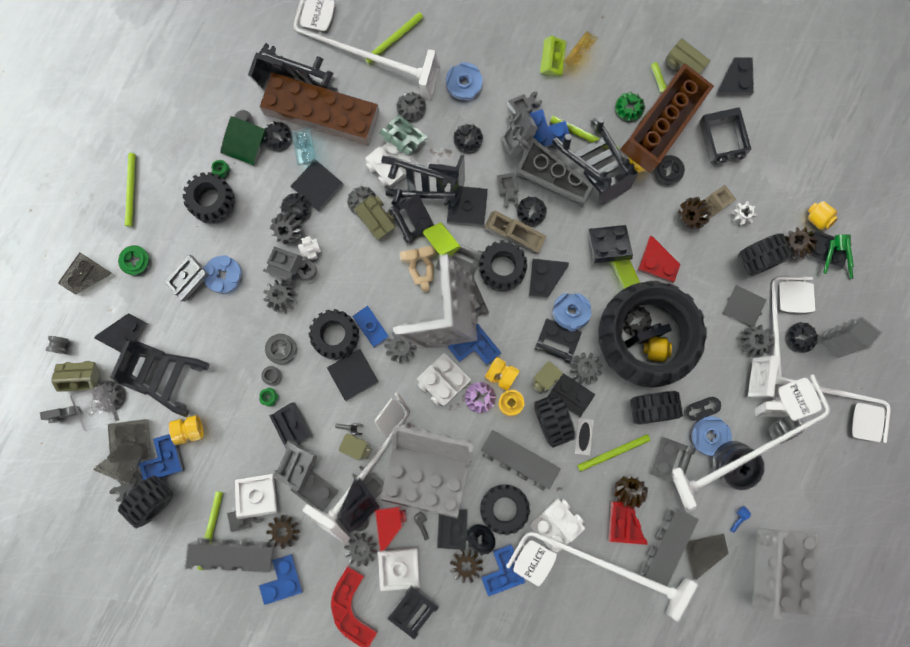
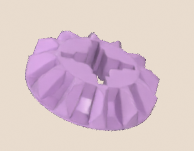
M474 383L465 393L466 404L474 412H487L495 404V391L487 383ZM476 390L480 392V394L488 393L484 397L485 405L483 404V402L481 403L480 400L473 402L477 397Z

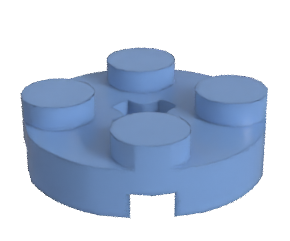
M463 62L460 65L453 66L446 75L447 91L456 99L473 100L482 89L483 78L481 73L471 63ZM464 77L467 78L469 83L462 85L459 80H463Z
M226 255L212 258L203 267L209 273L204 282L210 290L221 294H228L238 288L242 277V270L234 259ZM220 271H227L225 279L218 278Z
M564 293L556 299L552 315L561 327L573 332L583 328L591 318V304L586 297L579 293ZM568 308L571 310L576 309V314H570Z
M709 416L695 422L691 431V440L697 451L704 455L714 456L715 451L722 444L732 440V433L729 426L722 419ZM710 430L713 434H716V438H713L712 442L706 437Z

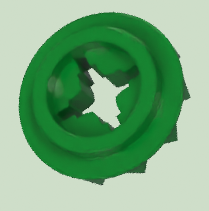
M631 91L623 93L616 101V113L623 120L635 121L644 113V99L639 94L632 93ZM628 102H630V104H635L633 110L631 108H625Z
M131 245L121 251L118 257V264L124 273L137 275L144 272V269L148 266L149 257L142 247ZM133 255L135 256V258L141 259L139 261H136L135 266L129 262L130 260H133Z

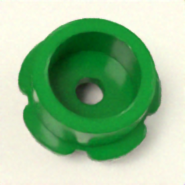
M216 160L211 165L212 173L220 175L221 178L225 177L230 169L224 160Z
M273 388L263 389L259 394L260 403L267 407L273 406L275 401L278 400V394L275 393Z

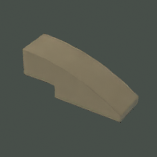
M498 211L490 213L483 228L507 241H512V243L536 253L540 252L547 237L517 219H511Z

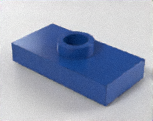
M368 306L352 316L373 348L389 337Z

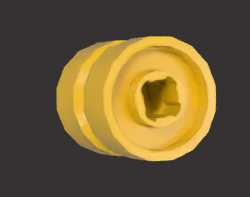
M497 356L484 378L492 383L498 382L500 388L508 391L520 370L512 365L507 366L506 361Z
M516 390L504 392L498 402L499 410L508 417L518 415L524 408V398L521 393Z
M198 415L187 417L185 421L177 419L169 422V433L175 446L187 443L188 439L193 442L204 438L203 425Z

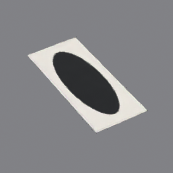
M579 418L575 454L590 456L594 420Z

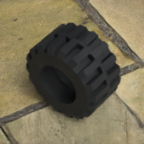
M202 172L199 177L194 175V180H188V187L184 186L183 189L186 194H182L185 200L183 203L195 218L200 219L204 223L208 221L212 224L214 220L221 222L222 217L225 219L228 217L227 213H231L233 210L231 205H235L233 200L235 196L232 188L220 175H214L212 172H208L206 175ZM206 191H218L217 200L212 205L201 206L200 199Z
M783 233L764 238L744 248L738 254L748 276H754L769 270L793 256V252Z
M500 240V243L495 241L482 252L479 262L480 276L484 279L486 285H490V288H497L498 291H502V289L509 291L510 288H516L523 281L528 264L527 257L524 256L525 252L523 249H519V245H513L512 241L505 243L504 240ZM498 257H507L514 263V270L509 275H499L492 269V262Z
M329 309L325 310L326 313H319V317L312 320L314 323L313 325L310 324V333L308 334L311 339V345L320 355L328 359L339 360V358H344L347 354H351L352 350L357 347L359 330L354 320L346 312H340L338 309L330 311ZM333 324L341 325L345 330L344 339L337 345H328L324 341L325 330Z
M677 391L651 393L630 399L633 422L638 425L679 419L683 416L680 394Z
M558 393L535 401L534 408L540 427L552 448L575 440L576 433L571 416L564 400Z
M151 476L136 485L124 497L118 507V512L135 529L140 528L154 519L167 506L173 492L157 476Z
M507 484L497 485L485 493L481 501L480 513L483 522L491 531L500 535H510L517 533L528 522L530 504L526 495L519 488ZM500 498H510L515 502L517 512L513 519L501 521L495 517L493 507Z

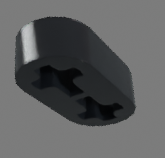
M708 397L686 406L684 416L689 421H697L720 411L721 402L716 397ZM709 400L711 403L715 402L716 404L714 411L711 408L706 410L704 406L710 404ZM691 407L693 409H701V412L696 413V418L694 415L690 416L689 414Z

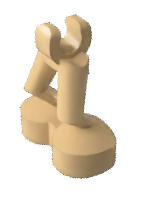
M432 245L400 252L401 262L410 263L408 271L416 285L421 284L422 292H428L430 290L428 283L434 280V264L430 259L437 255L436 249ZM421 259L427 266L426 274L422 277L416 270L417 260Z

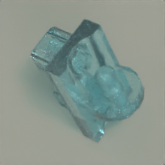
M310 128L302 131H293L292 138L297 164L302 165L316 162Z

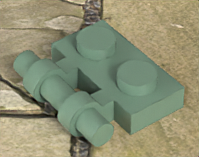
M400 115L388 123L386 128L389 131L382 128L379 132L387 143L391 142L400 153L404 152L407 156H410L413 152L408 146L416 150L427 140L425 134Z

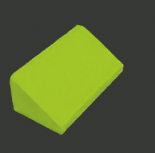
M550 36L544 40L540 68L541 74L563 75L567 41L555 36Z
M442 222L423 231V234L440 256L449 255L452 257L461 247Z
M631 260L610 262L622 290L630 285L640 283Z

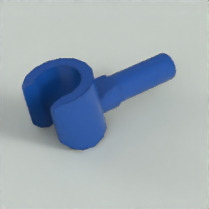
M745 506L737 511L740 518L730 529L733 533L743 521L751 517L750 511Z

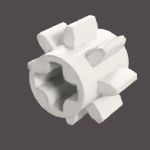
M748 201L743 206L741 203H738L736 205L737 209L732 211V214H735L733 221L740 222V226H743L745 222L750 225L753 222L752 218L757 216L754 213L755 206L749 205Z
M310 236L302 238V244L298 245L302 257H308L310 261L317 259V253L321 252L317 239L312 240Z

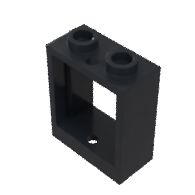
M740 107L705 114L699 122L710 163L717 162V164H721L732 158L740 160L747 157L746 155L752 150ZM733 121L740 149L717 154L710 126Z

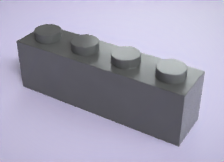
M863 317L855 320L851 319L848 323L844 322L840 326L836 325L834 328H829L824 333V340L821 344L840 358L869 349L882 332Z
M494 430L491 431L480 450L484 452L483 457L490 461H493V459L500 461L499 466L508 471L511 468L518 472V477L525 481L528 478L535 481L534 486L543 491L545 488L550 489L561 470L558 466Z
M678 508L669 510L665 517L667 522L664 528L661 527L656 536L658 541L655 546L650 548L648 552V557L650 558L647 564L644 563L639 574L642 577L668 586L699 519Z

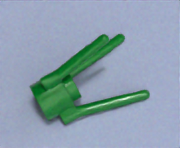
M835 235V240H830V248L823 273L827 274L834 247H837V251H846L849 277L853 279L854 263L851 235Z

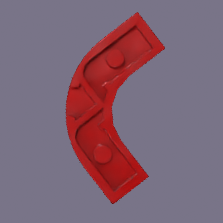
M347 566L332 593L331 609L334 623L347 639L360 647H369L378 632L361 622L352 610L354 593L362 582L364 575Z

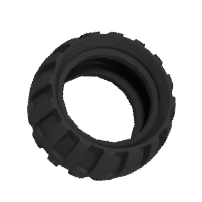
M646 281L626 287L607 304L599 323V346L606 363L622 379L639 386L662 387L681 380L695 368L705 350L707 328L704 324L703 312L701 309H698L691 295L684 293L678 286L670 283ZM642 305L661 307L670 313L677 322L681 340L679 350L670 362L663 365L647 364L636 359L627 350L622 338V323L627 312L634 307Z

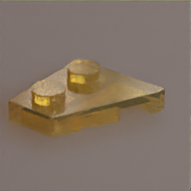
M586 31L563 62L570 67L577 66L582 60L584 53L593 46L598 37Z

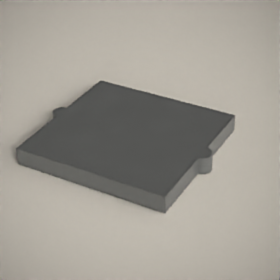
M736 285L731 296L727 298L728 302L723 314L748 326L755 325L759 316L762 315L761 311L767 299Z

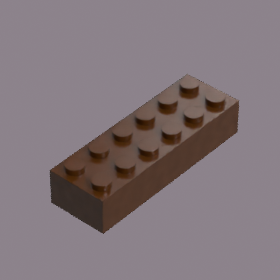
M684 63L628 137L620 151L651 173L660 164L714 85Z
M272 72L259 106L264 115L369 146L380 113L376 103Z

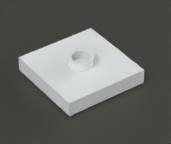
M273 474L235 480L237 519L277 513L276 487Z
M417 547L387 549L385 551L378 550L380 591L409 589L411 585L415 588H420Z

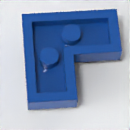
M543 109L529 113L538 127L533 138L544 147L554 146L552 141L556 137L563 143L564 136L570 134L566 121L548 126Z
M476 324L477 341L448 346V349L459 363L474 351L486 366L502 354L479 324Z
M170 434L153 439L158 458L139 463L143 480L151 476L161 478L183 471L178 447L173 444Z
M512 544L493 551L500 570L481 577L488 597L525 583L524 577L513 570L515 562L512 563L510 569L506 567L514 553Z
M293 554L272 560L277 580L259 585L264 605L303 593Z

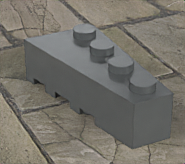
M532 137L529 142L530 149L524 152L516 169V174L584 205L593 185Z
M198 538L197 541L187 545L185 569L201 566L203 570L221 567L225 571H235L238 568L241 571L249 572L272 571L274 546H269V542H258L257 545H249L250 541L238 540L237 544L229 543L230 540L218 539L217 542H209L210 538Z

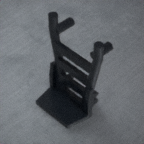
M268 43L264 44L259 53H255L248 76L260 88L264 87L272 72L338 92V88L329 85L333 72L319 70L324 60L323 58L317 56L311 67L283 56H278L275 53V46L268 50ZM310 75H313L323 80L321 82L319 80L312 78Z
M595 117L591 120V124L595 127V133L601 134L602 138L576 152L570 150L572 140L570 134L564 136L563 143L558 137L554 138L552 143L561 153L584 169L583 174L599 192V203L602 205L631 189L638 172L634 169V164H630L629 159H626L615 145L604 127L605 119L603 117L598 119ZM605 145L609 148L587 161L582 159V157ZM612 156L616 159L598 170L594 168V166ZM618 168H621L623 171L614 177H607V174Z
M460 155L456 167L443 164H429L428 167L399 158L382 156L381 163L391 165L388 173L390 179H395L399 167L406 169L408 191L399 188L396 190L386 189V196L393 197L391 202L393 206L399 203L400 198H409L416 193L422 199H444L445 206L448 205V202H451V206L454 207L457 201H460L465 183L464 155ZM414 171L421 173L422 191H416ZM429 176L436 178L437 191H430ZM448 183H450L451 192H445V187Z
M130 340L125 342L110 378L117 384L144 395L148 394L173 413L187 417L189 410L186 409V404L177 401L173 403L169 400L185 364L190 365L191 369L198 372L202 370L207 371L210 364L197 358L167 354L139 341ZM144 357L145 361L136 377L133 375V371L139 358ZM155 359L161 360L150 386H148L145 380ZM169 362H174L175 366L161 395L157 392Z

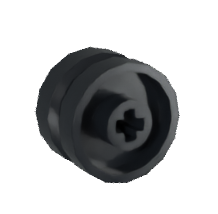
M728 441L722 444L715 451L712 459L714 472L751 453L754 449L739 441ZM758 455L721 476L720 479L737 490H748L756 486L764 474L762 456Z

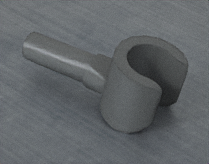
M352 423L351 425L335 424V428L347 430L352 435L362 434L357 432V427L363 426L361 423Z
M420 511L414 516V520L426 541L429 537L422 523L427 521V518Z

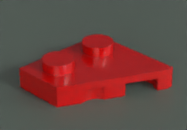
M650 236L637 271L674 283L681 264L653 236Z
M611 501L608 541L647 545V539L644 538L641 524L635 515L636 511L634 508L631 510L629 506L623 507L622 502Z

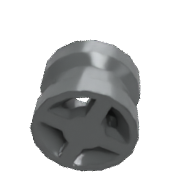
M302 260L297 274L301 279L311 281L317 275V268L310 260Z
M48 336L49 345L45 351L65 354V344L68 343V339Z

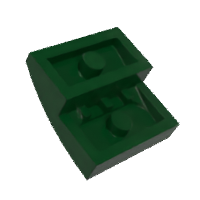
M231 116L223 137L220 153L255 167L267 130Z

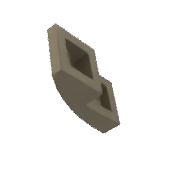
M726 185L704 199L706 200L705 205L711 206L708 211L712 215L708 218H712L737 200Z

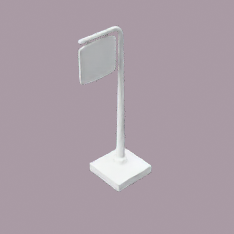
M777 276L772 281L774 356L779 357L777 375L779 377H782L776 281H787L779 284L781 311L810 313L815 311L814 285L807 283L806 280L811 281L813 277ZM788 280H804V282H789ZM775 385L774 401H766L755 409V417L785 418L789 416L778 392V388L783 385Z
M766 356L754 358L748 397H774L776 384L787 385L796 380L777 375L779 357ZM820 386L823 393L884 404L887 409L886 416L882 407L857 403L853 415L852 435L854 438L880 442L882 435H884L883 443H887L891 408L886 401ZM886 418V420H885V429H884V433H883L884 419Z
M398 392L395 393L397 399L391 398L375 419V425L378 430L388 438L358 476L362 481L391 442L393 426L399 427L400 424L403 425L409 416V407ZM349 489L334 509L330 510L327 514L309 505H306L302 510L314 523L344 544H347L350 537L338 524L337 515Z

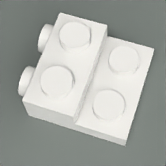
M391 142L386 143L383 147L379 146L365 158L367 162L366 167L371 173L375 172L379 176V182L384 187L388 186L390 189L406 177V169L399 167L395 179H390L388 173L391 165L381 163L382 156L399 158L418 164L411 155L407 156L404 152L400 153Z
M443 353L417 378L419 381L417 386L424 393L428 391L432 395L430 399L438 407L440 405L445 407L471 379Z
M556 499L529 524L535 533L564 545L572 542L586 529L583 526L585 521L578 514L574 516L569 511L571 506L564 499L562 501ZM543 541L551 550L553 549L554 545ZM555 546L553 553L557 555L562 549Z

